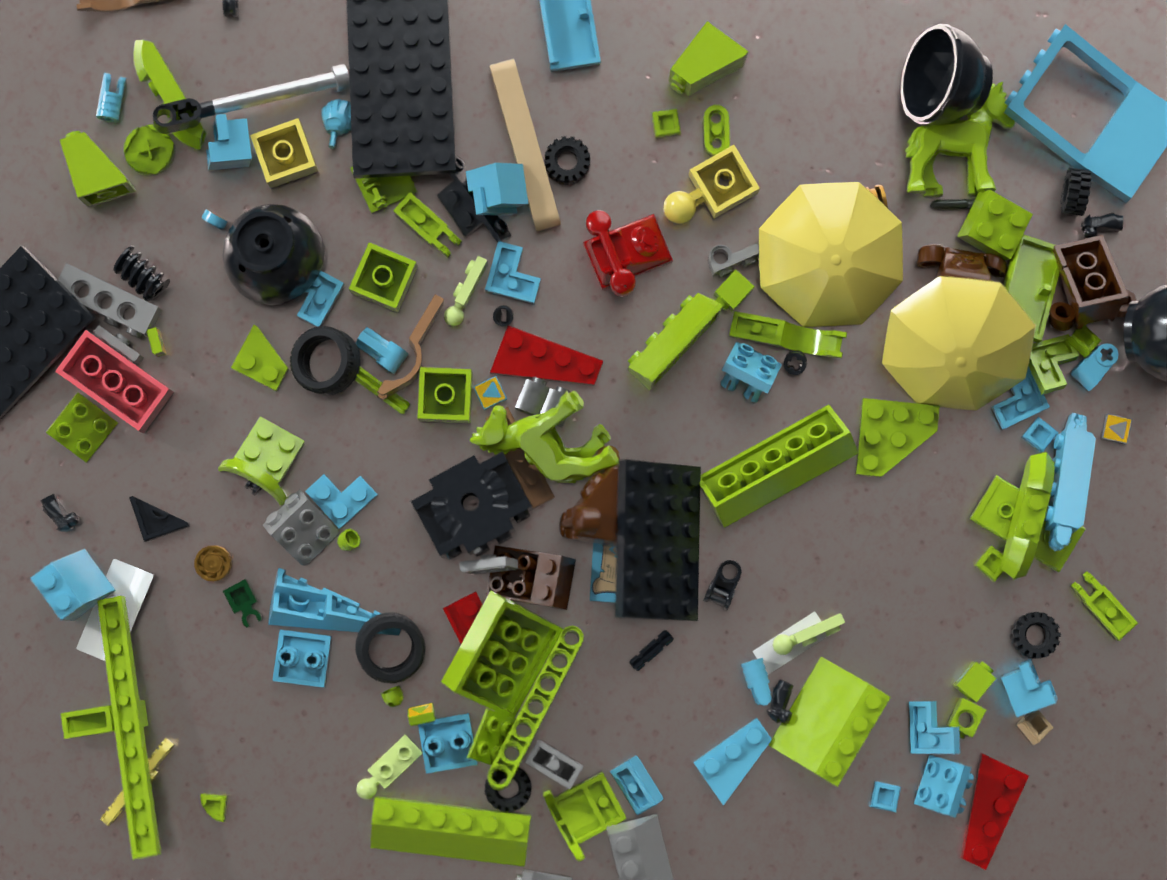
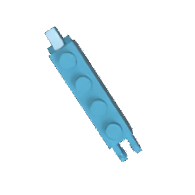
M1077 413L1069 415L1065 429L1060 434H1057L1054 440V449H1056V456L1053 458L1055 468L1054 480L1044 519L1046 521L1045 530L1050 531V541L1048 543L1054 551H1061L1064 546H1067L1070 543L1071 534L1084 525L1096 438L1091 432H1087V416Z

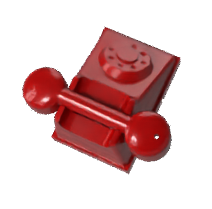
M602 210L593 211L586 219V228L590 234L597 237L584 241L583 245L602 290L611 287V290L617 296H628L635 289L636 276L673 262L654 214L609 231L612 224L609 214Z

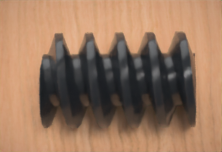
M131 245L118 257L113 271L116 274H121V279L128 281V285L131 288L136 287V293L143 294L145 301H151L166 290L170 279L162 282L163 272L155 276L154 272L157 267L154 265L147 269L149 260L145 259L140 262L139 259L142 253L138 252L132 255L134 246Z

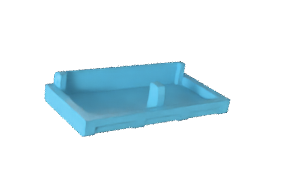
M539 0L551 72L601 64L591 0Z

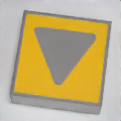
M1107 413L1104 419L1101 439L1126 445L1132 419Z

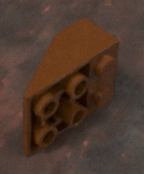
M495 545L493 554L496 557L506 556L517 559L518 569L490 573L486 596L489 595L490 591H493L512 601L567 610L576 559Z

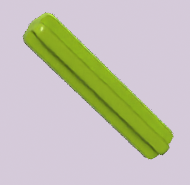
M359 366L360 370L355 381L378 396L379 393L377 391L382 382ZM397 393L383 400L401 414H404L410 406V403Z

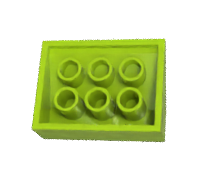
M697 293L694 297L689 295L680 305L683 309L676 316L672 313L662 325L665 328L658 335L654 332L645 343L648 346L644 351L640 353L637 350L628 360L630 363L628 371L648 390H651L719 318L723 308L720 302L700 293Z
M490 591L441 682L453 692L496 712L515 718L563 628L523 606Z
M820 657L789 709L792 713L790 721L786 724L781 722L768 745L838 787L891 697L827 659Z

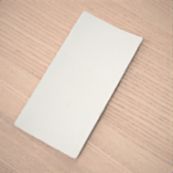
M113 559L106 578L115 588V591L104 599L125 596L131 632L154 575ZM96 604L91 611L76 649L105 661L98 604Z

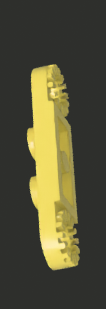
M167 738L158 746L159 749L156 748L148 759L151 782L159 773L156 769L175 745ZM123 790L117 796L114 803L109 806V811L106 810L100 819L107 826H110L125 809Z

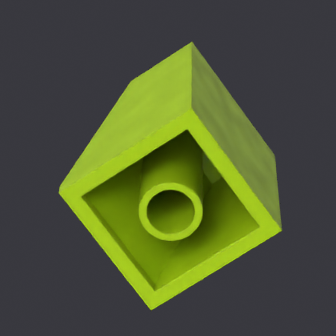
M707 21L670 69V86L677 93L683 94L684 92L690 96L742 68L746 62L748 51Z
M73 131L65 135L66 138L60 139L77 197L87 207L136 192L135 187L85 132Z

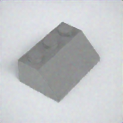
M657 814L606 827L620 880H673Z

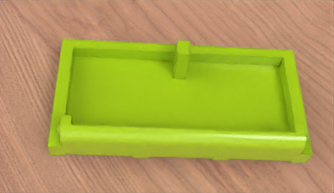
M1023 234L1008 263L1003 286L1036 325L1033 342L1040 343L1043 339L1060 272L1053 254L1055 244Z
M996 475L971 515L970 520L1007 541L1020 489ZM1044 520L1034 558L1056 572H1060L1086 528L1080 527L1071 534L1070 543L1067 546H1064L1061 551H1054L1048 543L1050 541V531L1045 530L1046 521Z

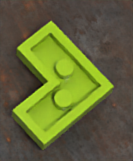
M1069 334L1044 340L1040 343H1033L1028 367L1041 395L1064 389L1067 385L1059 365L1075 361L1079 357L1077 350L1067 342L1070 337Z

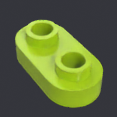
M712 105L706 109L703 117L704 147L708 154L715 156L729 148L730 128L729 113L726 108L721 105ZM716 115L720 117L721 121L714 123L711 118ZM715 140L720 141L721 147L714 148L712 142Z

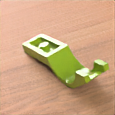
M734 311L729 336L731 338L778 346L791 351L798 350L809 355L842 358L843 352H840L842 339L847 338V332L816 330L798 326L784 320Z

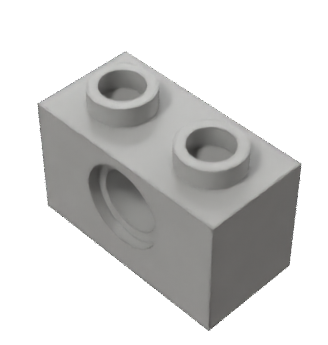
M541 740L537 741L525 762L568 789H571L583 768V765Z

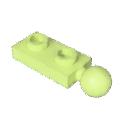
M478 256L476 261L471 260L465 271V274L468 276L464 284L460 282L454 291L453 296L456 297L455 304L444 312V320L448 325L458 326L463 322V309L466 308L488 265L486 259Z
M841 613L790 636L785 634L778 635L773 640V649L780 655H786L791 652L796 644L802 642L804 647L818 641L816 636L823 632L827 636L841 630L839 625L845 623Z
M404 735L367 770L372 777L359 781L356 787L357 794L362 799L373 798L379 784L386 789L423 754L422 751Z

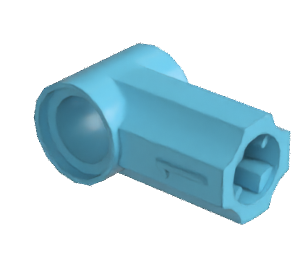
M368 327L361 332L355 342L358 348L374 358L376 363L393 375L409 355L400 346L392 341L388 342Z

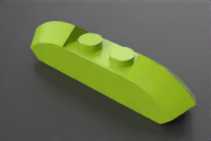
M135 40L134 65L140 81L151 80L148 85L155 97L160 94L164 101L163 104L186 99L153 42ZM191 110L186 111L189 117L194 116V114L191 113ZM176 112V120H180L178 112ZM199 123L194 128L173 132V135L186 145L200 150L205 143L207 133L202 124Z
M1047 452L1031 455L1026 462L1001 561V569L1013 579L1027 575L1040 539L1052 491L1055 469L1054 462Z

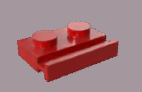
M476 591L443 608L460 644H462L483 606Z

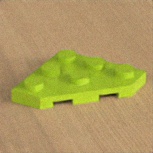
M863 398L858 438L859 454H857L855 475L882 477L937 432L940 406Z

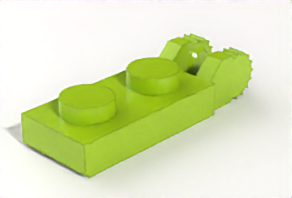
M411 192L393 210L398 217L430 245L433 244L446 257H449L451 254L450 250L437 240L442 233L453 244L459 246L462 242L448 228L444 221Z
M1086 571L1082 576L1096 591L1089 596L1083 587L1076 582L1071 585V588L1114 638L1120 641L1138 622L1104 585H1101L1092 574Z

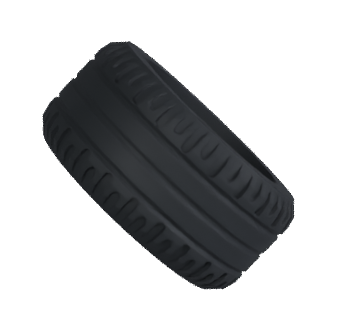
M319 326L305 331L295 341L290 356V367L294 378L304 389L321 395H334L343 392L353 384L352 382L355 381L360 370L361 356L357 344L347 333L329 326ZM334 340L341 352L340 367L332 378L318 382L310 370L312 352L320 343Z
M391 612L378 614L369 619L360 629L356 638V656L363 670L371 678L383 683L402 682L413 676L422 665L425 657V641L417 625L408 617ZM388 628L404 630L410 636L412 642L411 651L406 660L394 667L376 665L369 656V645L374 636Z

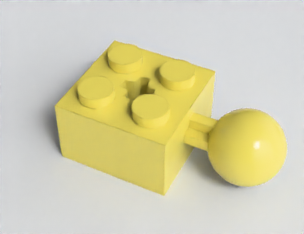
M732 145L690 169L688 176L696 190L689 194L684 191L671 193L664 202V213L670 221L682 224L693 218L698 205L705 203L715 219L757 195L760 188L735 145ZM720 178L723 180L728 179V186L720 185Z

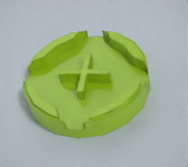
M152 124L132 130L126 137L123 146L128 165L137 173L146 176L158 175L166 171L172 164L175 156V144L171 136L159 133Z

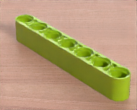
M568 626L564 628L489 770L488 783L493 789L504 790L510 785L582 646L584 637L578 627ZM569 633L577 635L579 642L575 645H568L564 637ZM556 656H562L566 659L567 665L563 668H557L553 665L552 660ZM544 679H551L555 683V688L551 691H545L541 688L540 683ZM535 701L541 703L543 711L539 714H532L528 709L530 703ZM523 724L531 729V734L524 738L520 737L516 732L517 727ZM515 748L519 752V757L514 761L507 760L504 756L505 750ZM503 771L507 775L506 782L496 784L492 780L494 772Z

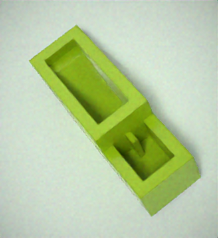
M145 700L140 701L144 727L148 726ZM111 705L61 713L64 739L115 731Z

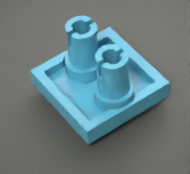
M736 341L721 370L726 373L721 380V385L726 388L729 380H731L728 390L734 391L739 380L749 384L743 393L744 397L749 399L751 393L754 392L751 401L758 402L762 392L768 394L782 364L777 362L772 356L763 355L755 351L750 345L741 344Z
M280 630L273 681L325 688L332 636Z
M469 713L435 719L434 722L418 725L426 774L478 765L476 760L467 757L474 741Z
M929 754L914 804L956 818L957 814L963 813L965 809L959 807L960 804L966 806V800L963 798L964 790L972 786V783L967 781L968 779L974 781V776L970 773L971 767Z

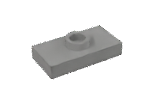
M99 325L94 330V335L136 365H139L144 357L128 346L130 341L118 333L116 336H113Z
M494 554L481 555L479 560L460 562V571L473 575L518 569L517 559L506 556L496 557Z

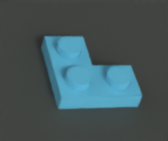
M501 241L498 242L485 291L535 304L541 278L517 272L523 247Z
M320 270L312 286L305 291L308 293V296L297 316L316 327L322 326L345 284Z
M1028 367L1026 378L1011 388L1014 396L991 408L1003 430L1048 409L1050 406L1044 394L1041 395Z
M323 474L305 491L339 529H342L378 496L361 476L341 493L328 477Z
M937 701L909 702L911 754H959V727H937Z

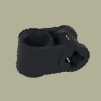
M726 560L719 565L703 601H711L723 606V610H728L742 573L741 567L736 561ZM727 564H732L737 569V574L732 579H727L723 576L722 570ZM714 592L725 596V598L714 595Z

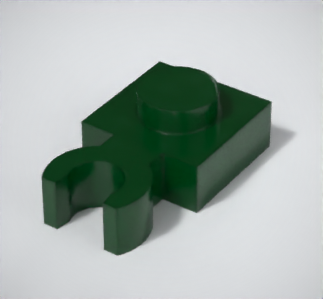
M247 579L223 590L234 614L240 611L243 613L242 623L246 628L250 627L248 617L251 614H254L259 622L263 620L261 613L252 607V605L258 603V600Z

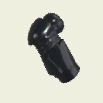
M1113 212L1091 217L1089 214L1084 219L1081 227L1082 231H1084V237H1096L1098 232L1122 231L1123 215H1117Z
M55 494L41 500L43 511L55 522V525L58 527L56 530L69 532L74 529V526L78 525L79 518L74 512L68 514Z
M781 679L773 689L772 704L767 713L776 723L781 721L786 724L792 716L791 711L786 710L794 685Z

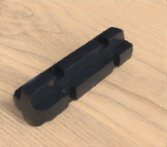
M667 630L661 632L658 635L659 638L653 639L639 652L638 656L635 655L629 661L634 670H641L645 666L644 663L650 662L663 650L665 645L668 646L674 640Z

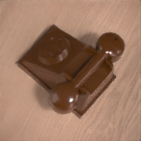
M1100 235L1055 245L1053 254L1058 264L1068 304L1056 302L1051 306L1048 317L1051 326L1059 331H1067L1072 328L1073 323L1076 324L1078 329H1082L1084 325L1106 319L1113 322L1116 317L1125 318L1130 302L1137 299L1133 292L1126 290L1104 236Z
M939 244L922 246L918 251L916 264L922 268L939 266L935 279L943 276L991 282L993 281L990 275L1005 277L1007 267L1006 261L998 255L943 247Z
M618 465L603 470L600 473L597 472L581 490V498L576 505L562 513L559 521V531L562 537L602 544V546L606 547L617 546Z

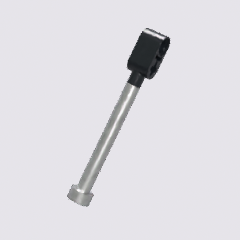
M345 64L331 67L332 72L202 103L195 99L187 98L161 104L153 111V125L159 133L169 134L194 128L199 125L202 118L334 87L337 92L350 89L349 75ZM191 110V113H193L194 116L189 117L186 111ZM176 112H178L180 120H176ZM161 115H168L172 120L164 124L159 122L158 118Z

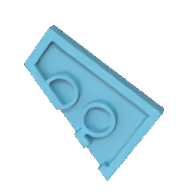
M755 718L693 762L723 806L772 740L758 718Z

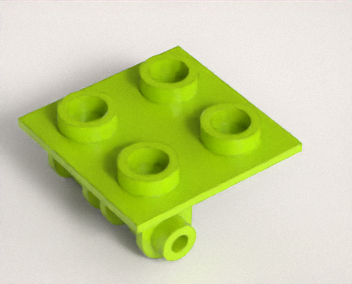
M410 176L356 179L371 213L404 199L410 192L412 194L417 193Z
M77 392L46 433L87 463L118 422Z
M487 708L467 757L492 766L516 719Z

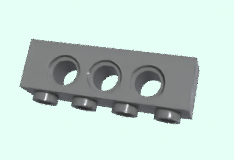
M67 263L58 279L93 316L96 313L104 316L103 321L116 328L121 324L128 328L127 333L139 339L141 335L148 337L147 329L154 328L162 312L158 306ZM83 286H88L89 294L84 298H79V289ZM105 297H111L112 305L107 309H102L101 301ZM134 308L135 316L130 320H125V310Z

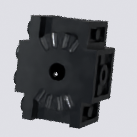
M503 452L480 464L475 455L429 479L433 489L411 501L441 558L447 557L449 560L462 554L461 548L463 547L466 548L469 555L475 554L478 557L490 550V544L498 541L500 545L513 538L511 533L515 531L511 521L516 520L519 523L529 518V512L533 510ZM475 496L479 499L477 508L471 511L464 509L463 503L465 499Z

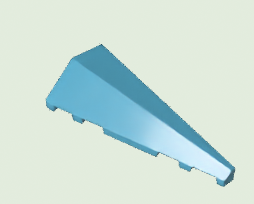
M278 568L270 604L268 625L359 632L369 619L381 613L377 611L373 613L359 608L360 603L326 588L319 590L308 585L306 579L300 577L297 580L286 575V570ZM388 628L377 634L399 636L401 629Z

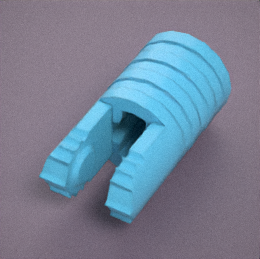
M104 73L96 113L97 119L107 122H118L126 78H119L116 93L108 92L111 75Z
M763 658L742 663L741 667L743 668L747 687L751 689L754 701L757 705L767 706L771 702V692L768 685L770 681Z

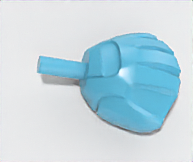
M341 99L330 101L322 107L323 124L327 133L331 135L328 146L331 149L335 148L337 136L351 131L350 102Z

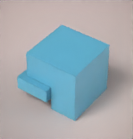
M226 114L216 115L213 123L215 142H208L209 149L206 150L208 170L249 167L252 156L247 118L227 120Z
M493 163L466 171L468 192H473L476 215L517 214V207L529 204L523 164Z
M1032 659L1021 662L1019 665L1020 669L1006 673L1001 677L1016 717L1055 704L1058 700L1051 680L1040 682Z

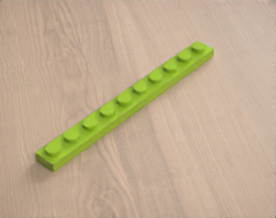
M116 596L97 600L132 859H140L161 855L126 599L125 596Z

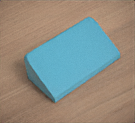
M637 755L610 771L637 816L663 800L662 794Z

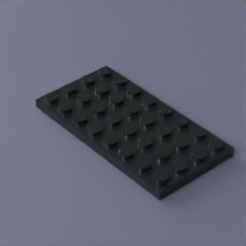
M346 0L354 179L456 173L448 0Z

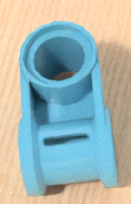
M1108 343L1097 346L1071 371L1070 375L1088 391H1091L1118 360L1117 348ZM1107 350V351H1108V354H1107V358H1108V359L1102 361V360L1100 359V358L1102 357V353H1101V352Z

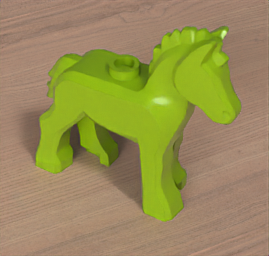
M1002 81L997 85L992 83L985 104L976 113L968 115L967 120L958 119L945 125L920 126L913 131L908 140L910 145L905 150L907 153L906 158L912 157L907 193L924 194L926 198L943 196V186L937 182L933 171L934 160L938 154L960 158L967 157L968 196H977L981 191L996 190L994 181L987 170L988 157L986 150L991 136L992 122L999 124L1005 129L1012 128L1016 123L1004 113L1008 105L1005 104L1007 94L1003 92Z
M566 391L555 408H551L542 414L520 419L508 425L506 420L507 411L500 405L495 406L484 426L477 427V433H472L473 437L470 438V442L480 446L482 450H488V453H494L495 455L501 452L507 454L511 450L515 451L521 448L525 452L524 455L529 464L535 465L546 478L557 483H576V480L582 481L597 471L617 466L619 462L617 454L610 446L605 447L599 455L593 457L596 451L610 441V434L602 424L597 425L593 429L592 437L583 446L577 448L565 447L555 426L583 408L584 401L576 391L570 393Z

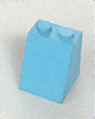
M86 549L51 562L30 578L60 620L75 621L97 604V600H102L115 591V588Z

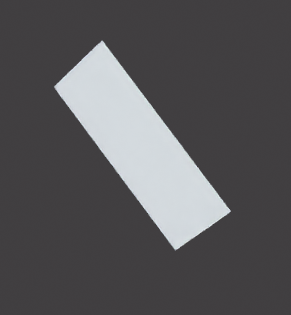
M814 611L778 635L785 634L790 636L821 622V620ZM823 632L816 636L818 641L804 647L802 642L796 644L791 652L786 655H780L774 651L772 645L774 638L752 652L757 659L763 658L766 672L769 675L828 636Z

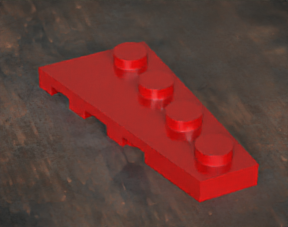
M508 325L490 374L528 378L537 377L542 380L594 386L603 360Z
M980 753L979 769L976 775L973 801L971 802L970 817L966 828L961 859L986 870L1029 775Z

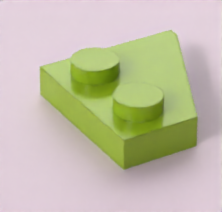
M253 325L231 368L278 392L289 369L258 326Z

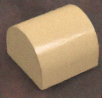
M1039 710L1028 713L1016 724L1032 745L1039 743L1054 728Z

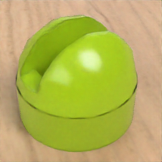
M346 529L339 535L337 544L340 549L351 551L360 545V537L355 530Z
M400 686L392 687L381 693L383 701L389 707L399 706L404 698Z

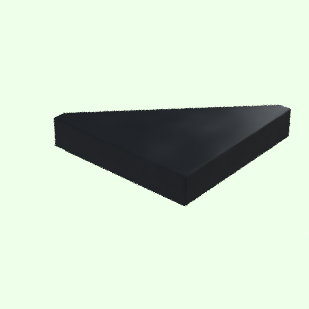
M134 496L129 497L144 542L191 527L190 523Z

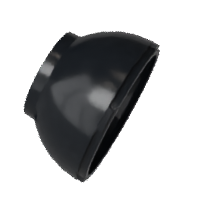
M938 24L928 28L913 43L904 65L901 78V97L905 114L918 124L937 126L956 121L966 114L976 113L985 104L992 87L993 70L990 60L982 54L973 39L962 30L948 24Z
M267 204L256 206L246 211L235 220L224 240L223 262L231 283L239 293L250 300L262 304L279 305L300 296L312 286L323 265L324 245L317 227L307 216L285 205ZM285 218H290L292 222L288 223ZM268 240L269 245L266 248H262L261 243ZM241 265L246 268L245 272L240 271Z
M1164 284L1150 291L1140 300L1130 302L1124 323V348L1126 357L1130 362L1138 363L1147 373L1166 382L1167 284Z

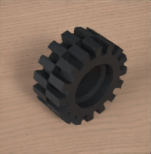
M563 136L562 139H555L554 143L548 146V150L545 152V168L552 179L554 178L557 183L560 184L562 182L564 185H569V183L576 184L578 180L585 178V174L589 171L590 153L587 146H584L580 139L577 141L575 137L570 136V138H566V136ZM566 151L574 153L578 160L576 166L570 170L562 169L557 162L559 155Z
M1068 168L1061 195L1062 213L1079 216L1085 214L1092 179L1090 170Z
M1026 613L1014 623V629L1011 630V634H1013V638H1011L1012 643L1015 644V649L1020 651L1021 655L1028 658L1036 659L1050 656L1049 654L1054 653L1056 646L1060 644L1059 637H1061V632L1058 631L1059 625L1054 622L1055 619L1053 617H1049L1046 613ZM1033 625H1038L1045 631L1044 642L1037 646L1030 644L1026 637L1027 630Z
M518 767L513 777L518 784V793L513 798L502 797L498 790L493 789L489 785L487 777L484 791L492 807L502 812H514L527 803L531 795L532 786L530 778L524 770ZM496 771L492 775V780L496 784L507 778L503 771Z

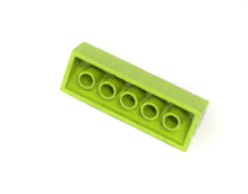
M828 404L703 473L699 485L715 515L725 528L859 454L851 432Z
M376 796L371 823L370 848L525 867L531 814Z

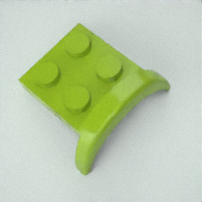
M260 416L234 458L222 461L218 470L220 472H231L250 480L267 491L276 499L279 505L283 506L287 498L279 484L301 451L305 441Z
M603 772L555 797L551 790L543 794L562 836L579 862L585 859L579 846L580 843L607 830L606 827L616 825L627 819Z

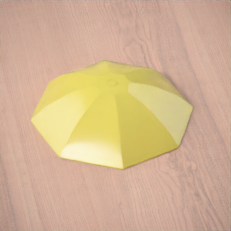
M860 182L799 185L759 228L760 288L803 327L863 324L903 281L902 222Z
M940 276L891 309L882 364L918 404L977 411L1026 378L1036 325L1001 283Z

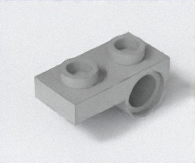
M756 243L733 254L730 248L725 245L713 247L708 257L709 269L713 277L718 274L720 277H725L734 272V267L743 264V267H747L758 261L757 257H759V246ZM722 252L727 256V262L718 264L714 261L713 255Z

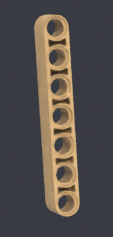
M511 59L489 65L517 164H523L528 205L536 232L561 225L515 60Z

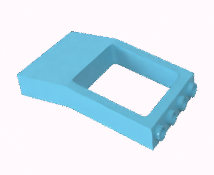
M1065 24L1061 31L1055 29L1048 39V42L1051 43L1048 50L1044 51L1041 49L1033 61L1037 64L1034 70L1031 72L1027 69L1020 79L1019 83L1023 86L1018 93L1014 90L1005 101L1008 107L1004 113L1073 168L1090 170L1092 181L1127 203L1167 147V101L1134 80ZM1063 47L1070 50L1124 94V100L1086 154L1079 151L1024 107L1025 99Z

